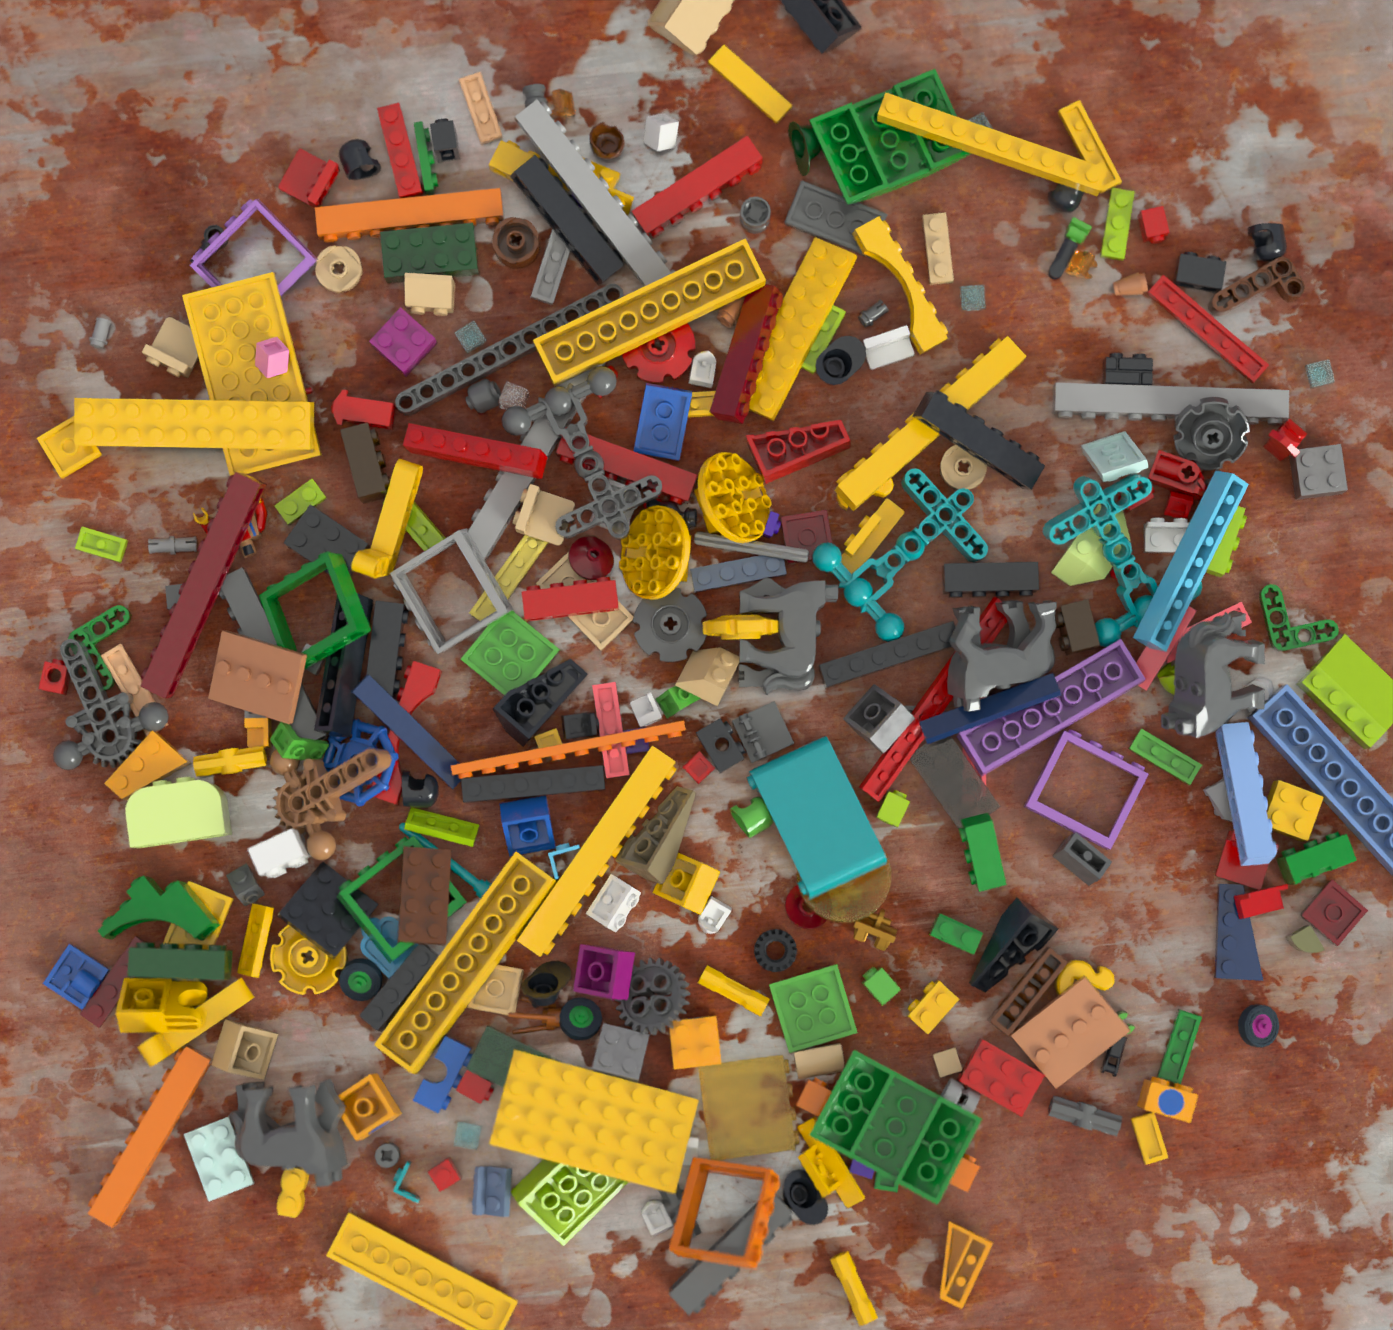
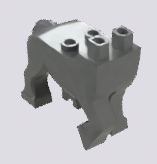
M764 578L755 585L739 592L740 615L778 614V634L783 648L774 651H762L756 649L748 641L740 639L739 663H753L766 669L755 671L746 665L739 664V688L762 687L766 695L778 688L794 691L806 690L812 685L815 678L813 665L816 654V637L820 635V620H816V613L824 607L825 602H837L838 585H825V581L801 582L785 589L772 579Z
M1045 600L1043 603H1028L1030 611L1036 620L1035 627L1031 632L1024 615L1022 601L996 602L997 610L1006 617L1009 624L1010 633L1007 646L996 643L981 644L980 607L952 608L958 623L950 638V644L956 652L949 665L947 685L948 694L954 696V707L964 706L965 711L980 710V697H986L992 688H1010V684L1032 681L1050 672L1055 663V654L1050 639L1057 627L1055 623L1057 602Z
M1231 611L1228 614L1225 612L1223 616H1216L1212 622H1198L1181 637L1175 656V694L1173 701L1169 704V712L1161 715L1162 728L1167 730L1174 729L1177 734L1182 736L1189 735L1198 738L1216 731L1223 724H1227L1242 709L1256 708L1264 710L1265 689L1252 684L1232 691L1231 676L1227 667L1229 663L1240 657H1243L1246 661L1265 665L1264 643L1254 639L1240 641L1225 638L1231 633L1238 636H1246V629L1242 630V622L1246 621L1245 613Z
M332 1080L322 1081L317 1092V1084H311L307 1087L295 1085L288 1088L293 1100L295 1122L280 1126L265 1114L266 1103L272 1095L273 1086L264 1088V1082H248L237 1085L238 1110L232 1111L229 1115L236 1129L235 1150L237 1155L250 1165L282 1166L283 1170L295 1169L297 1166L301 1167L307 1174L315 1175V1186H329L333 1181L341 1180L342 1167L347 1165L343 1140L337 1125L345 1112V1105L337 1095ZM315 1102L323 1108V1113L318 1118L315 1111Z

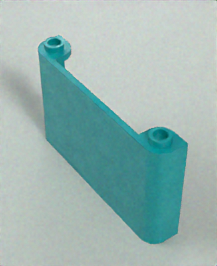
M826 736L749 771V776L746 777L752 790L756 789L760 792L800 875L801 881L797 884L803 896L807 894L809 900L887 864L885 853Z

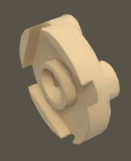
M336 245L324 249L317 257L316 276L321 285L327 290L339 294L351 290L360 281L363 273L361 261L356 252L351 248ZM335 264L339 266L345 265L342 274L333 273L335 271L333 267Z
M954 445L943 455L940 463V473L944 482L955 490L961 488L971 490L983 481L987 465L957 445ZM959 462H962L963 464L968 463V464L970 465V466L967 468V470H968L969 472H967V473H964L963 471H962V472H959V471H958V468H959V464H958V463H959Z

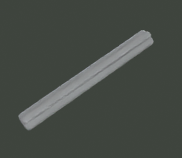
M696 532L694 537V543L697 545L799 562H807L809 557V551L806 549L758 541L737 543L722 535Z

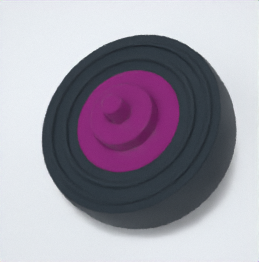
M1254 1004L1245 1008L1238 1021V1030L1242 1040L1253 1047H1266L1276 1039L1279 1032V1020L1275 1011L1261 1004Z

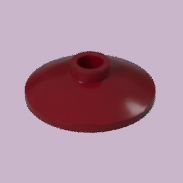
M590 536L582 537L576 540L569 549L568 560L570 566L577 575L584 579L596 580L597 578L606 577L613 568V553L610 547L601 539ZM590 553H594L597 557H592Z
M796 885L786 897L785 910L788 918L796 926L803 929H815L822 926L829 919L832 911V902L827 892L809 900L807 894L803 896L799 886ZM803 905H809L811 907V911H805L803 909Z

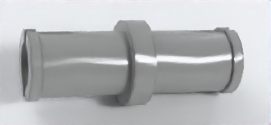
M170 536L165 539H148L149 554L170 552L173 555L176 552H197L196 536L186 538Z

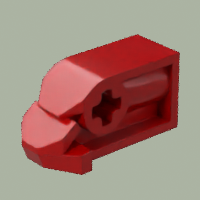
M342 390L332 402L331 412L340 426H343L344 421L356 425L368 422L370 427L393 430L396 406L393 403L349 397L348 390Z
M1289 418L1276 431L1272 429L1268 434L1270 439L1263 447L1280 462L1289 455L1296 458L1300 453L1297 446L1307 435V432Z
M1158 450L1148 477L1151 484L1177 493L1193 496V500H1201L1207 487L1203 482L1204 477L1198 465L1190 460ZM1187 470H1190L1191 476H1189L1188 479H1185L1184 473Z

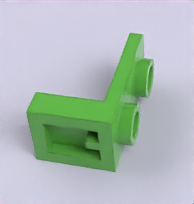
M674 686L657 697L656 701L668 719L702 698Z
M280 722L270 738L282 758L297 760L321 759L329 747L327 741L299 738L291 725Z

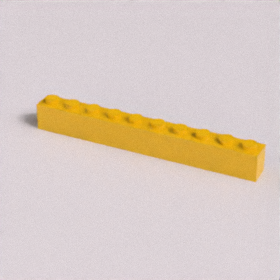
M886 92L877 116V121L1094 196H1098L1108 169Z
M1008 336L1002 341L998 338L989 347L991 351L987 355L981 353L972 362L974 366L971 369L967 370L964 368L955 377L957 381L952 385L947 383L940 389V392L949 397L947 399L952 404L958 403L968 411L1019 366L1027 356ZM912 414L905 420L907 425L900 430L897 427L888 435L890 439L884 445L880 442L870 451L873 454L867 460L864 457L853 466L856 469L850 475L847 472L836 481L839 485L834 491L854 511L940 434L914 418Z
M654 746L650 748L517 941L540 957L543 954L548 956L555 946V943L552 942L557 934L562 936L569 924L566 923V920L571 914L575 917L582 907V904L579 903L584 895L589 897L596 887L593 883L598 875L602 877L609 868V865L606 864L611 856L616 858L623 848L620 845L623 838L627 837L629 839L636 829V826L633 825L638 817L643 819L650 809L647 806L650 799L654 798L656 800L663 790V787L660 786L665 778L670 780L677 770L674 767L676 761Z

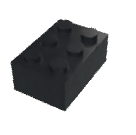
M311 504L283 542L287 547L309 562H314L320 554L328 551L330 553L342 554L350 576L354 573L352 571V562L357 551L371 548L368 543ZM328 569L324 570L325 573L330 575Z

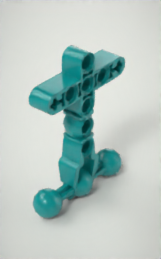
M916 468L909 470L903 476L901 485L927 517L912 531L901 534L890 551L877 560L873 558L868 559L852 574L841 563L842 554L840 549L832 543H821L814 549L812 555L813 563L819 570L832 572L840 581L838 588H844L846 601L852 606L861 607V613L867 612L874 619L878 637L886 642L901 638L905 626L900 616L891 612L886 613L876 600L893 586L894 581L892 578L903 565L922 556L929 542L942 532L969 562L980 561L988 552L986 542L962 516L973 504L974 496L972 492L961 488L947 499L929 478ZM916 477V483L911 485L909 483L910 479ZM924 485L925 488L918 494L917 491ZM924 493L932 494L934 503L929 504L925 502ZM957 495H962L966 498V506H961L957 503ZM941 510L949 513V521H943L939 517ZM927 525L931 527L933 531L932 536L924 535L922 526ZM955 528H962L965 531V538H958L955 535ZM971 538L972 541L965 546L964 543ZM905 541H912L915 544L916 549L914 552H910L905 548ZM975 547H979L980 550L974 555L971 551ZM889 556H894L898 559L897 567H892L888 564L887 559ZM868 568L876 570L877 576L882 577L884 586L874 595L870 582L859 577Z
M1130 474L1102 490L1097 481L1087 476L1079 477L1074 482L1073 489L1080 503L1047 521L1043 526L1045 538L1059 545L1066 543L1090 528H1093L1095 534L1101 538L1099 541L1103 544V555L1114 567V573L1118 579L1119 586L1116 589V593L1125 610L1128 611V613L1115 620L1103 618L1095 623L1101 647H1108L1120 640L1121 632L1134 625L1138 628L1158 588L1155 579L1143 573L1139 564L1134 562L1136 558L1131 554V542L1121 532L1120 525L1115 517V514L1150 494L1152 490L1150 480L1139 474ZM1090 483V484H1091V489H1090V491H1089L1088 493L1084 494V493H1083V488H1084V486H1085L1086 484ZM1121 492V499L1115 503V494ZM1100 503L1101 510L1097 514H1094V507ZM1080 515L1079 524L1073 526V519ZM1111 524L1110 532L1104 534V527ZM1058 528V535L1054 536V534L1056 533L1055 529ZM1120 544V552L1114 555L1115 546ZM1130 564V572L1124 575V568ZM1200 582L1192 600H1195L1201 594L1202 582ZM1140 583H1144L1151 595L1140 596L1133 604L1130 593L1133 588H1137Z

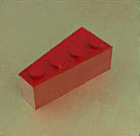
M842 420L812 424L808 427H794L778 432L770 431L760 435H746L747 445L765 484L851 448V440Z

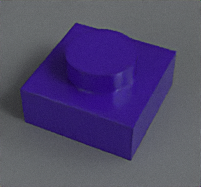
M769 512L763 537L770 539L773 533H778L781 521L778 520V513Z

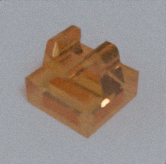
M562 89L553 90L552 95L547 98V102L554 103V109L551 110L552 113L550 115L565 117L575 115L572 92Z
M1075 251L1066 272L1071 276L1091 279L1092 275L1088 273L1090 267L1097 268L1098 266L1094 260L1095 256L1090 252Z

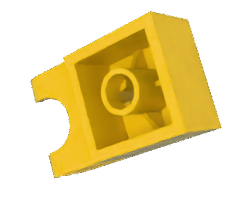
M124 978L116 1009L120 1033L197 1031L201 1026V1015L196 1009L189 1007L201 1005L205 1002L208 994L207 987L199 981H172L171 978Z

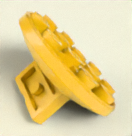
M721 452L709 457L701 466L698 476V489L694 490L710 534L719 531L724 537L733 542L749 543L763 535L770 512L771 500L767 496L762 476L756 473L737 454Z
M656 505L642 510L629 526L630 532L628 536L621 540L622 551L619 568L622 570L628 588L636 596L655 600L668 595L679 582H687L691 535H689L684 519L674 509Z

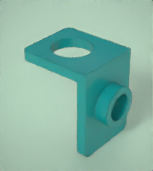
M408 1160L403 1169H398L393 1181L397 1182L393 1192L418 1203L421 1197L400 1188L411 1164V1161Z

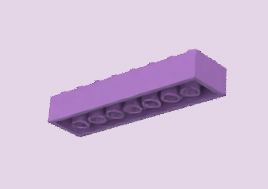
M1122 639L1056 676L1055 679L1061 691V696L960 732L957 738L981 777L1142 684L1146 679Z

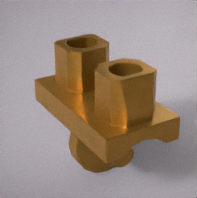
M880 909L879 914L870 911L868 917L857 914L853 938L860 942H865L868 933L877 936L874 946L885 951L890 942L894 943L897 929L890 927L892 920L884 917L886 910Z

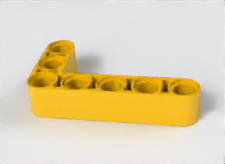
M398 459L392 473L371 548L357 551L352 562V571L378 578L388 576L394 570L422 477L423 466Z
M240 978L196 1008L202 1019L201 1026L197 1031L160 1032L137 1048L151 1068L255 997L244 980Z

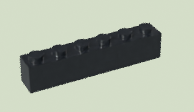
M534 155L515 170L510 177L599 286L624 265L622 257L615 249L612 250L605 235L600 231L597 232L593 227L592 219L586 213L580 211L577 207L576 199L563 190L562 182L556 176L553 177L546 162Z
M938 390L925 393L913 414L914 418L1020 488L1033 489L1046 466L1039 461L1040 457L1032 452L1026 453L1021 449L1022 446L1018 442L1011 439L1008 441L1002 437L1004 434L1000 430L993 427L990 429L984 425L985 421L982 418L967 414V409L964 406L949 402L947 400L949 397Z
M357 593L369 624L373 599ZM338 595L330 635L348 625ZM368 633L326 657L314 731L332 737L351 736L357 697L351 691L360 683Z
M954 621L820 664L818 669L825 689L953 648L950 644V638L956 628Z
M603 765L461 779L464 803L606 790Z

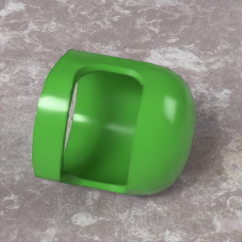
M761 797L751 798V805L746 808H739L737 805L730 808L732 817L749 838L768 829L774 822Z

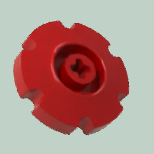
M686 323L622 354L623 361L628 370L637 369V378L644 382L663 384L665 377H671L675 381L684 375L692 364V358L688 356V353L695 351L693 331L689 324ZM656 342L663 345L661 351H657V348H654Z

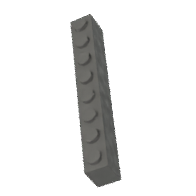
M242 567L228 574L219 591V595L222 600L227 599L230 605L227 611L233 621L237 619L240 628L237 629L238 633L277 645L261 600L247 571ZM301 682L294 720L290 725L299 738L322 740L328 737V735L314 731L317 712Z

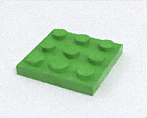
M510 611L489 624L461 660L505 696L508 691L520 687L533 678H537L560 649L515 612Z
M837 964L769 984L789 1053L857 1033Z

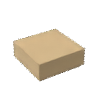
M955 1047L932 1054L939 1077L963 1071Z

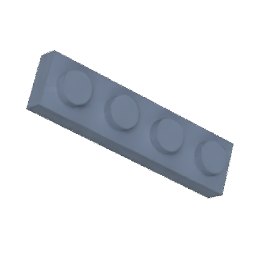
M763 555L690 569L695 593L787 574L784 559Z

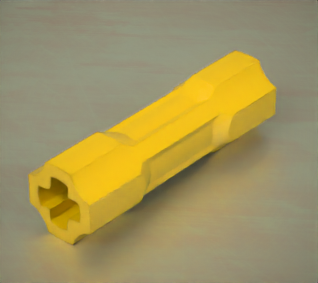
M708 965L698 981L702 986L729 998L760 1017L770 1000L766 996L726 977L723 973Z
M845 1251L830 1258L837 1277L840 1279L851 1303L859 1326L876 1320L878 1318L859 1279L849 1252Z

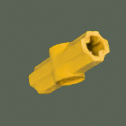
M264 746L246 749L231 748L220 750L214 754L193 757L196 777L219 773L221 775L242 772L245 769L267 766V755Z

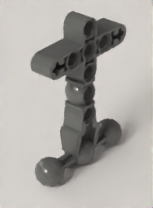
M595 367L590 371L586 381L576 386L569 383L567 388L562 386L553 387L546 393L545 399L539 397L537 404L526 409L520 406L510 407L502 416L501 422L505 431L511 435L518 436L523 435L529 430L532 421L546 415L555 435L563 437L572 453H574L575 471L588 483L594 501L558 518L555 528L562 538H572L599 524L605 523L610 535L614 539L622 540L630 532L629 523L624 513L657 498L662 492L661 480L652 475L614 492L609 480L604 476L602 456L594 451L593 446H590L585 430L588 420L579 399L592 393L605 396L615 389L617 383L616 375L608 367ZM574 405L580 421L577 424H569L566 429H560L553 415H566ZM576 438H583L586 441L582 449L573 447V441ZM586 459H593L596 462V466L588 471L583 468V462ZM596 480H602L606 483L603 491L596 492L592 488ZM648 482L658 484L656 492L652 493L651 490L643 492L645 498L641 499L638 486H641V489L644 490L648 487ZM628 491L635 492L637 494L636 501L627 503L624 500L625 493ZM612 501L615 503L616 508L612 513L603 511L602 507L605 502ZM585 511H591L594 514V520L591 523H584L581 520V515ZM577 516L578 523L582 527L577 529L576 524L570 527L571 531L568 533L565 530H560L563 527V522L566 521L568 524L575 522L572 517ZM618 522L626 526L625 532L620 535L612 531L613 525Z

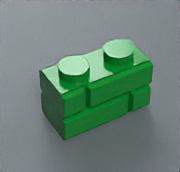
M938 913L928 935L974 955L983 932Z

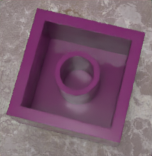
M401 307L369 341L371 346L405 377L412 372L437 344L435 337Z
M580 944L573 991L609 999L628 1000L635 952L598 945Z

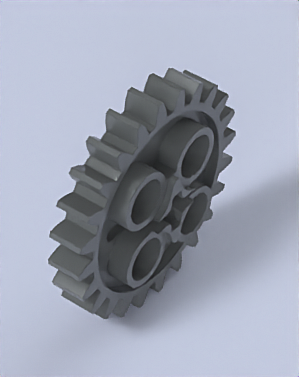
M649 958L648 964L640 960L639 968L633 965L628 1000L615 999V1001L621 1003L616 1007V1010L622 1012L619 1017L624 1021L626 1020L625 1025L632 1027L634 1031H641L643 1034L650 1032L656 1035L658 1029L660 1032L665 1033L666 1025L673 1029L672 1021H681L678 1016L679 1013L686 1014L682 1006L689 1005V1002L684 999V997L691 995L689 991L684 990L689 986V983L682 981L686 977L685 974L679 972L680 968L675 965L673 966V963L668 960L664 963V960L658 958L656 962L654 959ZM667 979L666 985L660 988L661 982ZM644 982V987L638 991L640 983ZM667 1002L666 1009L661 1011L662 1004ZM645 1005L643 1012L639 1014V1008Z

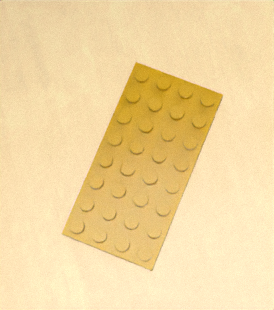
M274 272L182 295L210 400L308 402ZM278 337L289 349L288 371L266 378L255 365L256 343ZM315 426L314 449L223 448L230 476L234 475L235 472L249 474L322 455Z
M514 1050L489 1145L675 1194L699 1100Z

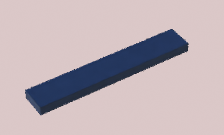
M1051 673L980 699V710L965 711L964 706L919 723L927 744L1061 696V691L1054 674Z
M367 674L351 692L451 789H454L461 779L458 778V775H452L451 765L460 763Z

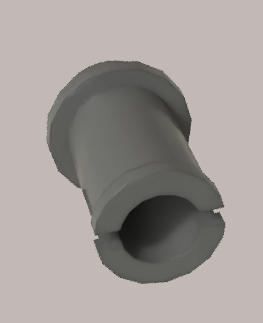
M878 300L877 303L866 311H860L858 319L864 327L873 326L874 321L889 311L886 304L882 305V300Z

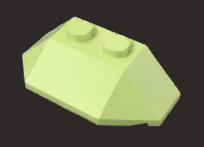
M1100 503L1094 509V514H1097L1101 510ZM1122 510L1115 514V517L1120 525L1121 532L1131 541ZM1111 524L1104 527V534L1110 532ZM1090 528L1074 538L1051 573L1069 586L1105 579L1113 566L1103 555V544L1099 541L1101 538L1095 534L1093 528ZM1120 544L1115 546L1114 555L1120 552Z

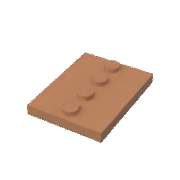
M223 630L208 699L286 724H292L307 655L235 632Z
M1084 975L1011 1033V1037L1057 1089L1128 1034L1130 1028Z

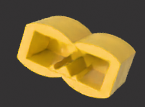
M297 1166L295 1169L285 1170L282 1175L281 1185L283 1191L277 1202L279 1215L295 1218L303 1210L305 1203L303 1191L308 1184L309 1174L301 1167Z

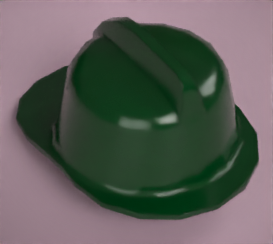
M793 121L788 126L789 140L794 151L797 168L802 176H807L810 160L818 156L821 147L811 125L799 126L798 123Z

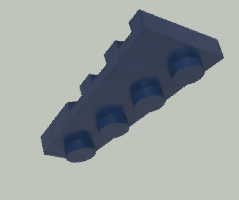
M1218 884L1214 978L1263 981L1250 917L1239 919L1234 896L1245 893L1243 885Z

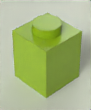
M894 790L893 793L887 792L875 818L896 828L899 827L910 801L906 800L907 795L897 790Z

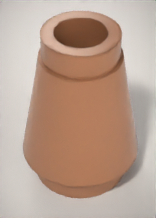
M1137 272L1113 282L1115 296L1143 295V292L1148 291L1145 273L1139 274Z
M745 296L722 306L718 310L716 318L722 325L731 328L737 324Z

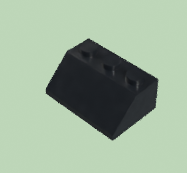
M780 0L785 6L786 11L793 16L799 24V28L806 33L813 46L821 54L835 49L862 28L842 0Z

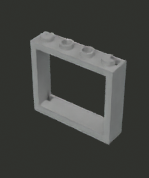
M466 529L458 530L390 573L395 583L393 586L396 590L401 591L404 596L403 602L405 606L414 613L416 625L421 631L425 632L428 637V645L432 646L437 654L447 651L514 610ZM457 543L496 611L450 640L445 641L406 574Z

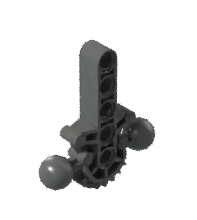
M67 639L61 644V656L84 706V710L67 717L66 725L74 728L83 736L82 742L79 743L69 740L59 743L53 752L54 762L63 770H73L80 765L83 756L92 753L94 755V764H98L101 761V766L104 768L109 763L111 768H116L117 761L121 765L125 758L127 759L130 756V752L136 749L135 744L142 742V740H137V732L143 729L147 731L153 730L154 732L163 729L168 722V711L162 704L150 702L141 708L139 716L135 718L129 717L133 696L130 693H120L108 698L85 644L80 640ZM72 644H76L78 647V652L75 656H71L69 653V648ZM82 665L87 668V674L83 678L78 673ZM94 687L97 691L96 697L91 700L88 697V690L89 688ZM101 708L106 711V717L102 721L97 718V712ZM123 711V717L118 720L116 714ZM92 725L94 732L88 733L85 730V726ZM109 730H113L115 733V739L111 743L106 738Z

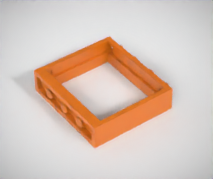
M693 1157L669 1250L678 1257L756 1269L758 1262L762 1258L761 1248L763 1240L768 1234L767 1224L769 1216L772 1215L774 1210L773 1200L775 1192L778 1191L780 1186L779 1175L770 1168ZM708 1173L763 1181L744 1257L689 1248Z

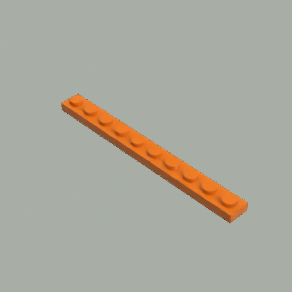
M684 721L451 765L452 775H458V778L462 779L472 777V772L481 770L482 774L496 772L495 767L505 766V770L518 768L521 762L528 761V765L542 763V758L551 757L552 761L565 759V754L572 752L575 753V756L589 754L588 749L598 748V752L611 750L614 744L621 743V747L635 745V740L644 739L645 743L658 741V736L667 734L668 738L682 736L681 731H686Z

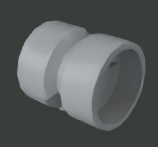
M950 1078L941 1093V1097L973 1113L981 1093L971 1088L964 1089L962 1083ZM960 1097L964 1099L962 1104L958 1103Z

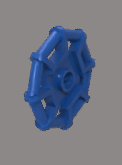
M354 719L350 742L342 744L341 741L347 737H328L329 747L323 758L324 767L327 772L367 749H378L376 744L379 740L383 749L387 750L391 755V764L382 772L381 778L377 775L355 787L354 793L347 792L340 796V799L355 803L357 806H364L366 801L383 790L387 791L390 786L388 784L395 762L399 759V756L389 739L388 729L384 726L379 727L361 722L360 719ZM361 732L372 734L369 740L362 739ZM336 748H338L334 763H332ZM373 781L376 783L374 786L363 792L364 785H369Z

